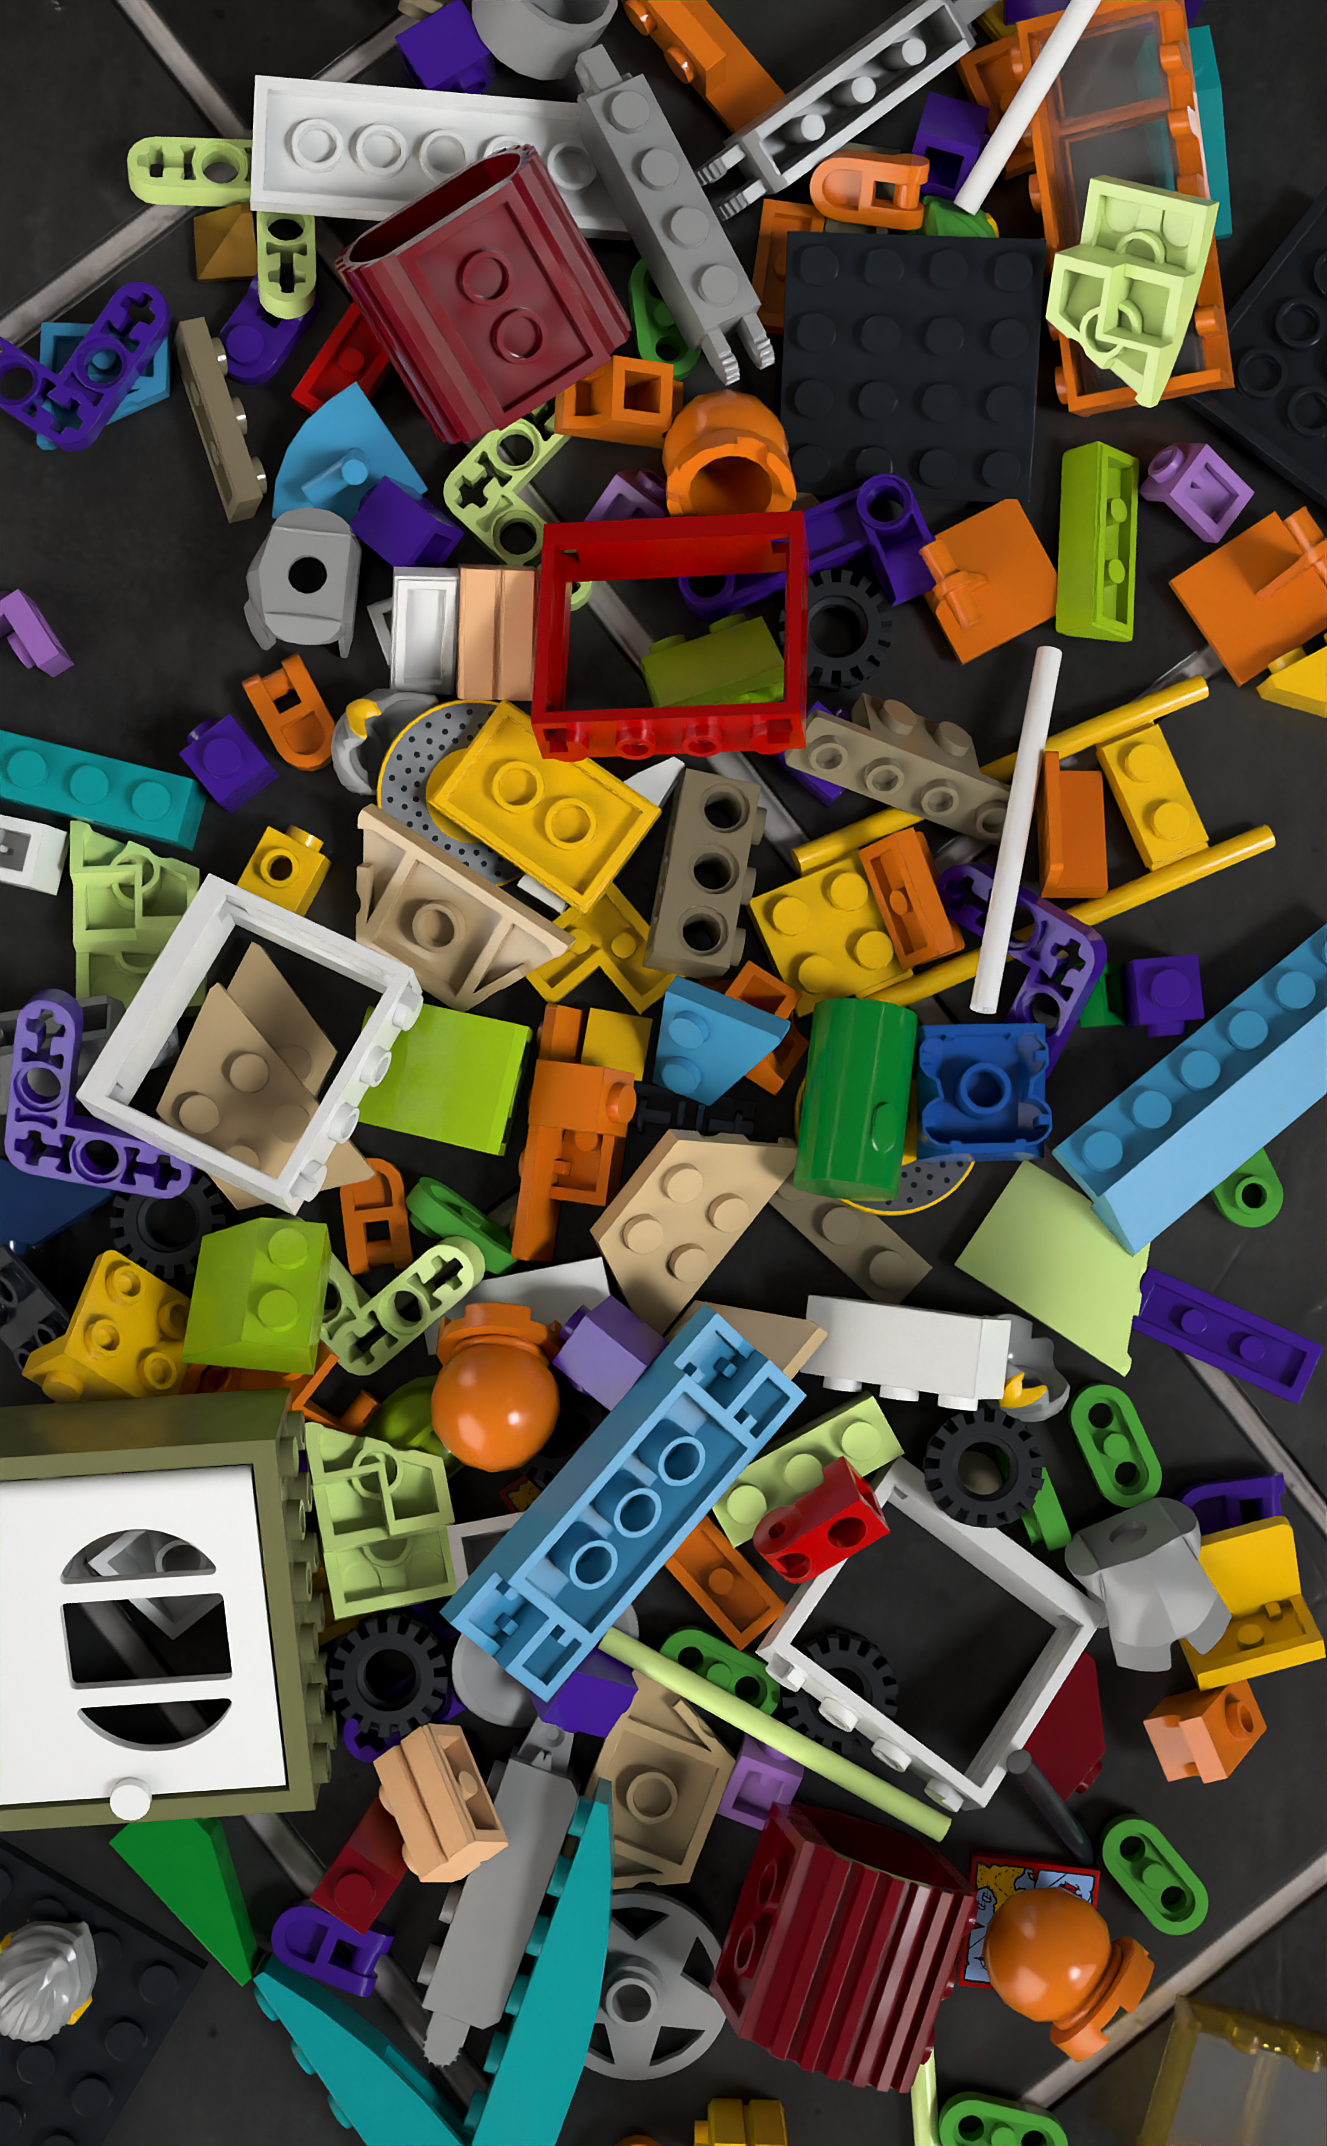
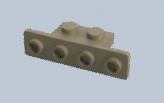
M862 692L850 711L852 723L824 711L813 710L806 719V749H787L785 751L786 764L792 768L1000 847L1011 785L981 774L972 737L954 723L947 721L935 722L915 714L909 707L899 701L892 699L883 701Z

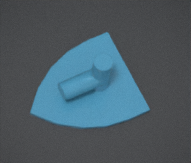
M357 381L330 398L304 422L288 446L275 482L272 518L277 519L286 511L297 508H319L333 512L350 524L358 513V505L364 494L370 488L377 485L384 475L414 488L420 494L428 490Z

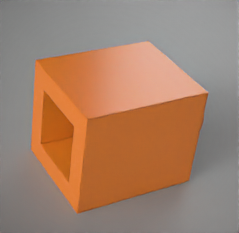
M537 1059L528 1124L626 1138L628 1122L632 1119L636 1108V1093L633 1088L635 1074L607 1067Z

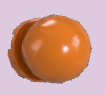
M723 389L698 395L676 412L671 429L668 430L665 437L662 454V464L667 476L665 489L666 503L670 517L782 512L791 509L793 500H796L797 491L788 458L789 447L784 429L777 416L756 396Z
M501 1302L469 1304L465 1306L464 1318L451 1321L448 1317L444 1316L441 1319L436 1355L444 1367L439 1371L431 1396L432 1427L444 1447L464 1465L491 1473L519 1468L547 1447L561 1410L558 1384L553 1377L561 1370L552 1363L566 1343L559 1336L563 1328L561 1323L554 1320L548 1328L544 1324L530 1320L531 1308Z
M1060 1886L1027 1889L1010 1895L989 1920L982 1949L990 1983L1005 2004L1035 2022H1052L1050 2041L1076 2062L1089 2059L1110 2041L1101 2032V2029L1111 2020L1120 2006L1130 2014L1133 2013L1149 1985L1155 1967L1154 1962L1147 1957L1149 1952L1133 1938L1125 1935L1111 1942L1107 1923L1090 1902Z

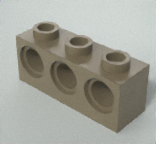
M685 769L674 790L643 961L644 968L717 983L727 972L730 965L736 967L739 965L746 937V930L737 927L740 904L749 905L756 880V868L747 866L751 844L759 845L767 815L766 808L757 806L761 785L693 769ZM716 806L724 809L732 820V827L723 829L712 825L705 815L704 808ZM707 866L714 869L721 878L722 888L708 889L700 885L695 878L694 867ZM696 926L703 929L711 940V949L698 951L691 948L683 937V928Z

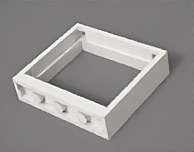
M209 873L75 1096L94 1117L295 1216L303 1201L310 1202L320 1191L327 1174V1167L324 1164L336 1143L344 1144L353 1133L360 1114L357 1106L368 1087L379 1085L387 1073L392 1058L389 1050L401 1029L408 1031L417 1020L423 1005V996H421L423 991L413 968ZM235 924L383 993L278 1179L128 1106Z
M899 1456L881 1466L870 1482L880 1507L882 1508L885 1502L889 1501L1057 1628L965 1774L962 1775L790 1644L848 1558L800 1585L755 1653L769 1662L765 1670L778 1683L794 1692H798L801 1687L821 1702L818 1708L819 1712L832 1724L847 1732H851L853 1728H856L873 1741L874 1745L871 1751L882 1762L900 1772H905L906 1768H908L926 1781L928 1784L924 1791L935 1802L952 1812H957L959 1808L964 1811L985 1808L1008 1771L1006 1766L1008 1756L1012 1752L1022 1749L1102 1622L1106 1611L997 1528L971 1527L951 1519L933 1502L934 1499L930 1492L927 1491L924 1480H926L925 1474Z

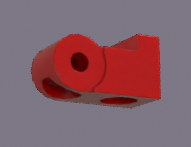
M844 1456L822 1469L826 1480L824 1483L794 1501L793 1505L780 1506L771 1510L760 1520L753 1534L754 1547L790 1583H804L890 1533L874 1489Z

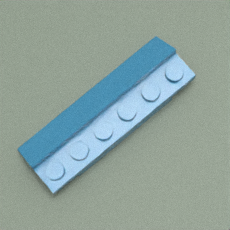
M1327 923L1076 1130L1051 1153L1094 1202L1090 1207L1091 1210L1132 1257L1327 1093Z
M703 1304L440 1610V1613L452 1626L492 1656L505 1671L547 1703L807 1395L771 1360L750 1345L716 1311Z

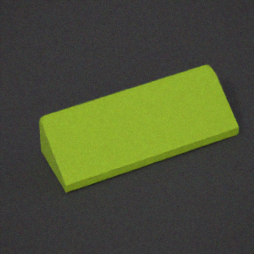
M1100 441L1067 450L1062 457L1056 631L1067 636L1128 642L1132 641L1139 459Z

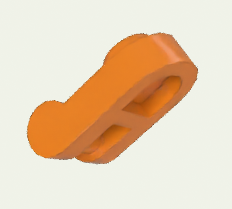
M849 149L836 150L821 161L814 170L810 182V196L818 211L825 217L836 221L900 230L919 229L922 226L924 204L919 202L920 187L928 182L930 160L916 154L886 155ZM877 181L895 183L893 199L883 200L875 198Z
M297 652L282 660L281 664L283 667L263 678L257 673L241 683L274 746L284 760L298 770L315 771L324 768L333 761L331 743L336 723ZM296 690L302 702L280 714L274 700Z
M366 1158L378 1173L371 1180L340 1186L347 1256L352 1276L369 1274L372 1272L373 1266L394 1264L396 1270L407 1269L416 1261L409 1209L405 1203L407 1197L406 1184L398 1168L384 1159ZM388 1220L391 1239L369 1241L366 1222Z

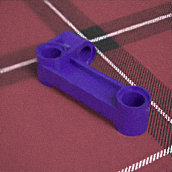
M887 473L875 475L865 481L861 487L803 511L809 546L810 578L819 575L820 571L836 568L870 553L873 568L890 607L932 591V588L936 585L922 555L919 554L920 549L935 541L936 538L926 525L912 489L899 476ZM889 500L901 505L903 511L893 521L880 522L869 514L872 507L881 501ZM775 539L773 542H790V539ZM786 572L719 575L726 580L725 586L717 595L705 598L693 593L694 586L704 576L678 577L680 591L690 612L700 620L709 622L726 618L736 609L786 589Z

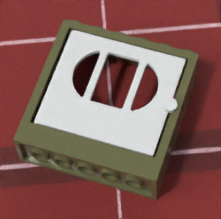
M290 1387L0 1407V1481H2L0 1482V1832L310 1811L316 1809L320 1784L330 1783L331 1780L330 1750H336L337 1719L335 1710H325L324 1692L331 1689V1680H329L331 1662L328 1651L318 1652V1632H324L325 1606L322 1592L312 1593L311 1573L318 1571V1540L315 1532H305V1512H311L312 1483L309 1471L299 1472L298 1451L305 1450L306 1427L303 1410L292 1411ZM252 1463H253L254 1471H253V1469H252V1465H237V1464H252ZM163 1469H178V1470H164V1471H149V1470H163ZM255 1490H256V1494H257V1503H258V1512H259V1521H260V1530H261V1539H262V1548H263V1557H264V1566H265V1575H266V1584H267V1593H268V1602H269L271 1629H272V1637H273V1646H274V1655H275V1664H276V1673H277V1682H278V1691H279V1700H280V1709H281L283 1735H282V1728H281V1719H280V1710H279V1701H278V1692H277V1683H276L274 1656H273V1648H272V1639H271V1630H270V1621H269V1612H268V1603H267V1594H266V1585H265V1576H264V1567H263V1558H262V1549H261V1540H260V1531H259V1523H258V1514H257V1505H256ZM131 1529L156 1530L179 1537L198 1548L216 1566L213 1569L66 1578L62 1574L72 1557L92 1541L110 1533ZM219 1593L223 1596L232 1672L76 1683L73 1680L63 1604ZM219 1698H228L232 1701L223 1716L204 1732L184 1741L159 1744H139L118 1738L97 1726L81 1710V1708Z

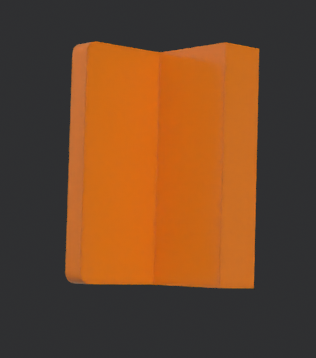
M1045 751L1036 793L1040 897L1104 898L1108 889L1102 771H1060L1059 752Z
M914 827L895 832L858 851L902 971L964 949L965 942L957 922L946 915L936 887L940 876L922 832H915Z

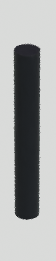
M1022 1749L1012 1752L1006 1761L1007 1769L1070 1855L1081 1866H1088L1094 1863L1098 1857L1096 1845L1030 1753Z

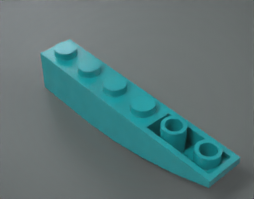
M0 730V802L73 821H82L92 826L193 851L208 795V790L194 779Z
M599 1777L592 1799L580 1795L576 1804L568 1834L578 1837L570 1858L560 1854L557 1858L546 1891L547 1894L556 1896L549 1917L537 1914L525 1949V1953L535 1956L528 1976L520 1973L516 1974L504 2008V2012L514 2015L507 2035L495 2031L483 2067L484 2071L492 2073L486 2093L474 2090L464 2118L462 2129L472 2132L470 2146H555L585 2064L600 2002L610 1934L615 1841L612 1781Z
M272 1953L262 1960L253 1978L257 1985L254 1988L256 2000L269 2019L272 2021L280 2019L293 2038L291 2048L296 2060L309 2075H313L315 2072L319 2075L330 2091V2094H328L330 2108L337 2120L346 2129L354 2126L367 2146H470L472 2132L462 2129L464 2119L431 2080L383 2033L332 1992L305 1974L293 1970L280 1962L275 1954Z

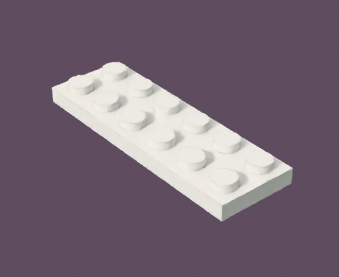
M255 75L251 211L383 221L471 163L479 161L503 148L509 149L514 145L522 147L525 144H530L537 150L584 237L623 241L631 240V236L582 142L578 127L582 111L578 103Z

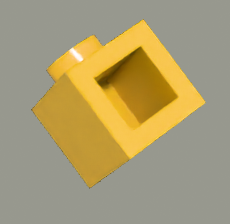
M291 824L285 834L268 826L236 886L304 917L333 863L326 856L319 853L324 842Z

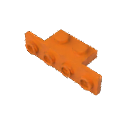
M620 0L623 3L629 20L642 35L651 36L664 52L666 62L673 73L683 83H690L732 134L786 95L706 0Z
M547 1004L544 1020L537 1031L538 1059L580 1064L587 1020L586 1011L562 1005ZM533 1085L528 1095V1111L530 1109ZM529 1124L526 1146L519 1159L521 1185L518 1206L510 1223L511 1254L513 1259L539 1262L552 1261L561 1200L606 1207L611 1204L619 1193L626 1145L625 1137Z

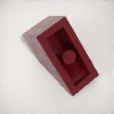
M1086 1649L1081 1653L1022 1747V1750L1030 1753L1064 1802L1069 1799L1074 1791L1082 1794L1094 1783L1103 1767V1763L1099 1759L1106 1752L1095 1659Z
M379 1791L320 1877L309 1899L362 1936L366 1934L409 1868L402 1855V1846L405 1841L395 1817L381 1803Z

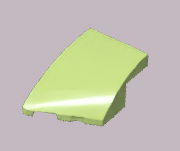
M1100 175L1090 178L1080 244L1055 253L1046 319L1067 338L1078 341L1083 347L1085 354L1101 369L1110 368L1137 393L1135 400L1141 406L1151 408L1158 405L1193 313L1213 237L1219 202Z
M70 821V876L73 883V944L76 951V1000L109 995L122 1001L125 1010H127L201 887L200 870L172 857L160 858L154 855L149 848L132 841H128L126 845L94 832L90 825L85 822ZM206 975L181 1017L198 1016L207 997Z
M1023 1161L954 1265L1125 1377L1131 1367L1132 1359L1127 1350L1133 1316H1139L1142 1298L1139 1288L1140 1279L1146 1271L1150 1242L1132 1257L1091 1210L1090 1207L1094 1203L1093 1201L1029 1161Z
M305 1423L306 1459L311 1476L314 1509L334 1621L452 1597L457 1590L446 1527L454 1525L455 1519L443 1458L413 1449L406 1450L391 1446L388 1442L370 1437L362 1438L329 1429L319 1423Z

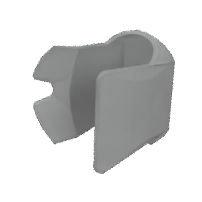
M297 508L286 511L271 526L272 529L253 558L246 575L249 600L244 605V611L251 633L260 647L267 651L276 643V638L285 642L302 645H321L338 641L341 658H347L353 639L362 556L360 540L355 538L356 535L352 532L351 526L342 517L331 511L319 508ZM304 557L318 559L326 568L327 578L325 584L314 593L305 594L298 592L289 582L291 566L295 561Z
M1153 1498L1077 1531L1072 1536V1542L1068 1543L1065 1548L1067 1568L1086 1587L1087 1597L1106 1611V1615L1098 1628L1108 1626L1117 1666L1137 1671H1167L1172 1667L1170 1645L1175 1640L1187 1639L1200 1654H1206L1223 1636L1232 1617L1198 1561L1201 1548V1533L1195 1513L1187 1505L1177 1500Z

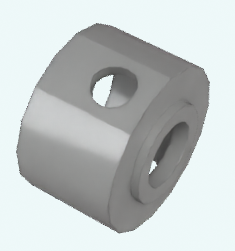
M472 0V20L480 39L499 61L519 74L538 80L563 79L575 71V64L579 61L578 55L589 50L596 43L611 21L618 7V0Z

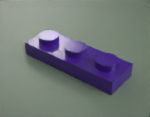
M1150 1266L1146 1267V1271L1140 1279L1139 1288L1142 1298L1139 1316H1133L1132 1330L1284 1400L1299 1405L1324 1346Z

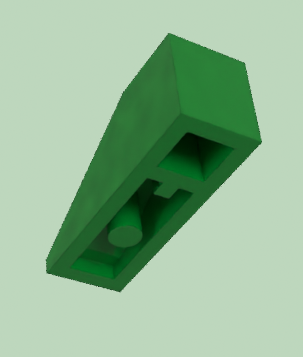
M217 1817L125 1823L110 1840L109 1844L241 1986H244L252 1978L261 1957L221 1821Z

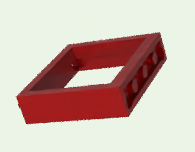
M803 510L544 524L531 726L542 759L578 762L586 757L622 756L627 759L641 760L660 754L687 753L696 757H710L719 752L755 751L761 754H778L786 749H806L809 546ZM790 539V542H773V540ZM564 550H576L577 552L565 553ZM786 572L783 702L565 711L572 582Z

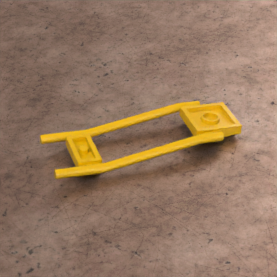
M1200 674L1084 721L1046 739L1044 753L1045 751H1058L1059 760L1090 746H1096V757L1145 868L1149 867L1151 873L1107 891L1104 898H1091L1063 910L1088 926L1095 925L1275 846L1273 832L1266 824L1214 846H1208V835L1159 725H1155L1153 720L1208 697V686ZM1018 751L980 767L981 774L1003 783L1011 782L1013 780ZM891 806L848 826L792 848L790 850L791 857L802 878L752 898L749 905H745L776 978L802 994L793 1011L794 1020L813 1013L814 1005L819 1001L848 998L852 995L855 998L877 1000L906 1007L976 976L981 947L916 975L913 974V967L902 971L858 853L860 847L922 821L924 818ZM1031 924L1011 934L1016 939L1027 941L1033 934L1035 924ZM1007 953L1005 963L1016 958Z

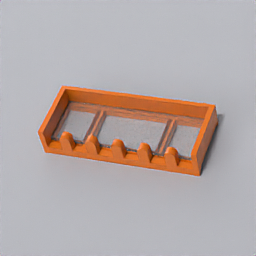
M1101 0L1024 131L1022 137L1027 149H1034L1037 173L1029 175V193L1035 212H1042L1045 237L1040 239H1046L1045 277L1051 276L1052 278L1055 253L1080 244L1090 178L1106 175L1210 200L1184 0ZM1065 10L1016 22L1019 44L1012 45L1011 60L1014 75L1019 85H1022ZM1213 232L1193 313L1171 375L1159 401L1210 390L1235 388L1215 232ZM1047 320L1052 340H1059L1063 365L1056 366L1055 384L1059 400L1063 405L1068 404L1069 412L1081 417H1089L1092 414L1140 405L1135 400L1137 393L1110 368L1101 369L1085 354L1083 347L1078 341L1067 338Z

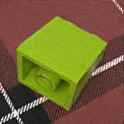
M423 1003L414 1025L408 1031L401 1029L389 1051L392 1054V1058L384 1078L376 1087H368L357 1106L360 1111L358 1122L498 1156H506L535 1033L528 1026ZM369 1006L367 1008L361 1032L376 1007Z

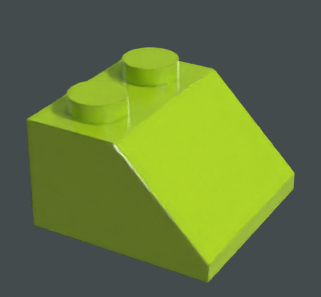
M744 614L723 618L709 626L711 634L688 642L683 634L662 639L649 646L651 655L641 658V671L654 707L768 703L783 700L784 659L762 616L749 621L746 620Z
M260 1217L202 1236L181 1357L183 1363L314 1375L332 1258L327 1224Z

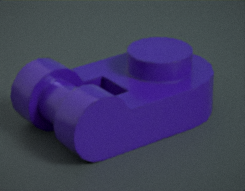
M257 272L249 286L247 295L218 336L227 358V375L235 382L252 386L262 384L271 379L316 318L320 310L321 301L315 297L314 305L308 313L299 318L282 319L275 329L262 320L267 311L260 303ZM280 273L281 292L294 293V290L284 283L285 276Z
M1262 1472L1244 1477L1199 1482L1187 1486L1178 1494L1176 1500L1187 1505L1195 1513L1199 1522L1201 1536H1205L1273 1516H1282L1280 1495L1286 1493L1283 1472ZM1254 1498L1257 1519L1242 1522L1239 1500Z
M303 1899L294 1901L283 1909L273 1926L271 1941L274 1953L280 1962L289 1968L351 1994L369 1997L378 1978V1974L374 1971L380 1954H387L389 1952L395 1932L385 1924L374 1920L366 1934L362 1936L311 1900ZM338 1939L356 1946L350 1960L344 1961L332 1956Z

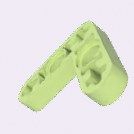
M158 136L144 138L136 142L128 153L127 168L130 188L141 200L156 205L230 207L239 203H250L253 140ZM223 162L233 166L239 174L234 180L220 184L207 179L203 171L212 163ZM151 164L163 165V177H150ZM184 164H192V180H184ZM256 211L258 295L260 303L267 312L275 317L283 319L299 318L308 313L314 305L316 295L315 216ZM289 219L298 223L302 227L303 233L294 240L284 241L272 236L268 231V227L276 220ZM281 263H293L294 293L281 292Z
M547 402L528 413L536 424L547 413ZM555 413L544 424L545 433L551 436L547 441L543 440L536 427L524 420L525 416H523L502 431L498 429L490 431L455 467L445 481L443 495L447 510L452 518L502 565L534 566L542 559L544 524L547 523L521 500L517 494L572 437L554 434ZM509 435H523L533 444V455L525 464L510 466L499 458L497 454L498 446ZM487 459L495 473L509 482L504 487H501L498 480L494 477L484 487L483 495L486 504L483 507L479 508L471 503L464 509L461 508L462 496L459 488L466 484L474 489L487 477L486 468L480 465L483 460ZM516 522L530 525L537 534L536 543L533 548L521 555L509 553L500 543L501 534L504 529ZM564 550L565 553L577 552L576 550ZM541 564L537 567V570H539L538 582H540ZM593 581L576 582L579 589L572 594L571 611L577 610L586 604L592 594Z
M282 1214L274 1218L304 1221L301 1217L292 1214ZM460 1236L447 1237L426 1251L371 1299L332 1253L328 1282L337 1291L338 1303L334 1310L324 1309L320 1338L340 1357L337 1362L348 1372L360 1376L370 1375L378 1371L477 1287L483 1279L486 1268L483 1254L478 1246L469 1239ZM454 1258L458 1259L463 1268L456 1276L436 1289L435 1285L429 1280L440 1272L448 1261ZM398 1291H408L419 1298L423 1308L420 1321L411 1322L399 1315L394 1303L395 1295ZM380 1323L388 1333L373 1344L370 1350L362 1353L356 1346V1343L362 1336Z

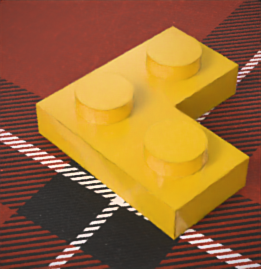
M611 882L587 917L571 906L552 921V923L575 937L576 941L563 955L556 959H551L525 976L547 1004H556L598 968H601L640 1016L665 996L667 988L676 976L684 979L687 978L686 976L643 967L650 926L613 882Z

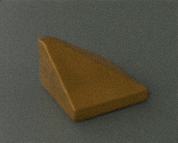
M239 203L193 218L197 280L199 283L245 280L255 277L258 272L257 219L255 211L250 210V203Z

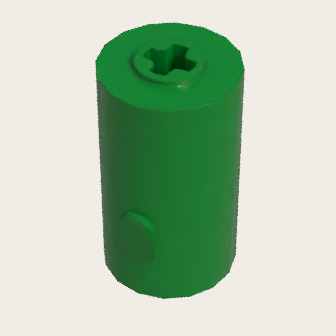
M834 998L815 1003L793 1186L797 1189L814 1195L853 1201L872 1202L897 1199L918 1015L912 1010L896 1004L860 998Z

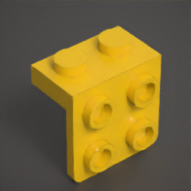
M107 1250L95 1259L65 1335L31 1352L21 1375L41 1386L42 1391L49 1398L60 1403L178 1395L189 1363H183L181 1357L191 1299L119 1252Z
M1273 1516L1201 1536L1198 1561L1232 1617L1223 1636L1206 1654H1200L1187 1639H1178L1200 1692L1326 1657L1323 1637L1301 1594L1293 1530L1286 1517Z

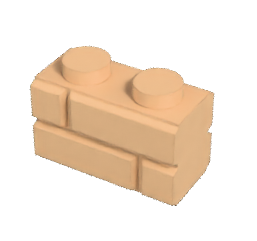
M458 564L460 586L455 693L457 698L470 700H503L505 698L508 701H532L540 582H538L539 570L532 566Z
M431 1723L423 1727L420 1726L402 1739L400 1745L393 1746L373 1761L382 1783L379 1787L381 1803L397 1821L405 1841L402 1846L403 1859L409 1869L418 1875L420 1882H454L461 1880L478 1868L482 1861L489 1860L509 1845L507 1836L461 1726Z

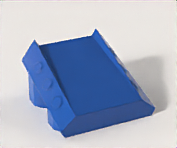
M1045 1024L922 1025L917 1027V1161L931 1164L973 1161L1022 1162L1044 1158V1139L1048 1137L1052 1130V1111L1045 1102V1070L1049 1065L1048 1045L1045 1042Z

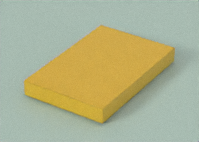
M505 698L497 706L428 801L434 809L586 917L662 813L658 806L588 757L578 762L542 759L531 726V716Z

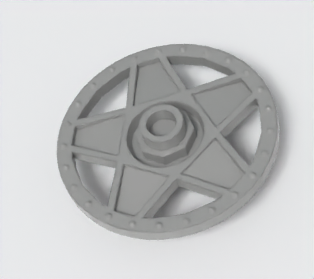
M649 1890L613 1891L612 1909L639 1907L663 1912L666 1915L637 1936L613 1916L611 1917L600 2002L595 2023H605L613 2058L607 2057L588 2047L584 2066L603 2075L619 2079H655L667 2076L690 2065L711 2046L721 2031L726 2016L712 1992L682 1970L696 1937L703 1943L714 1965V1971L723 1946L707 1921L683 1902L668 1895ZM661 2026L702 2030L682 2049L660 2059L651 2060Z

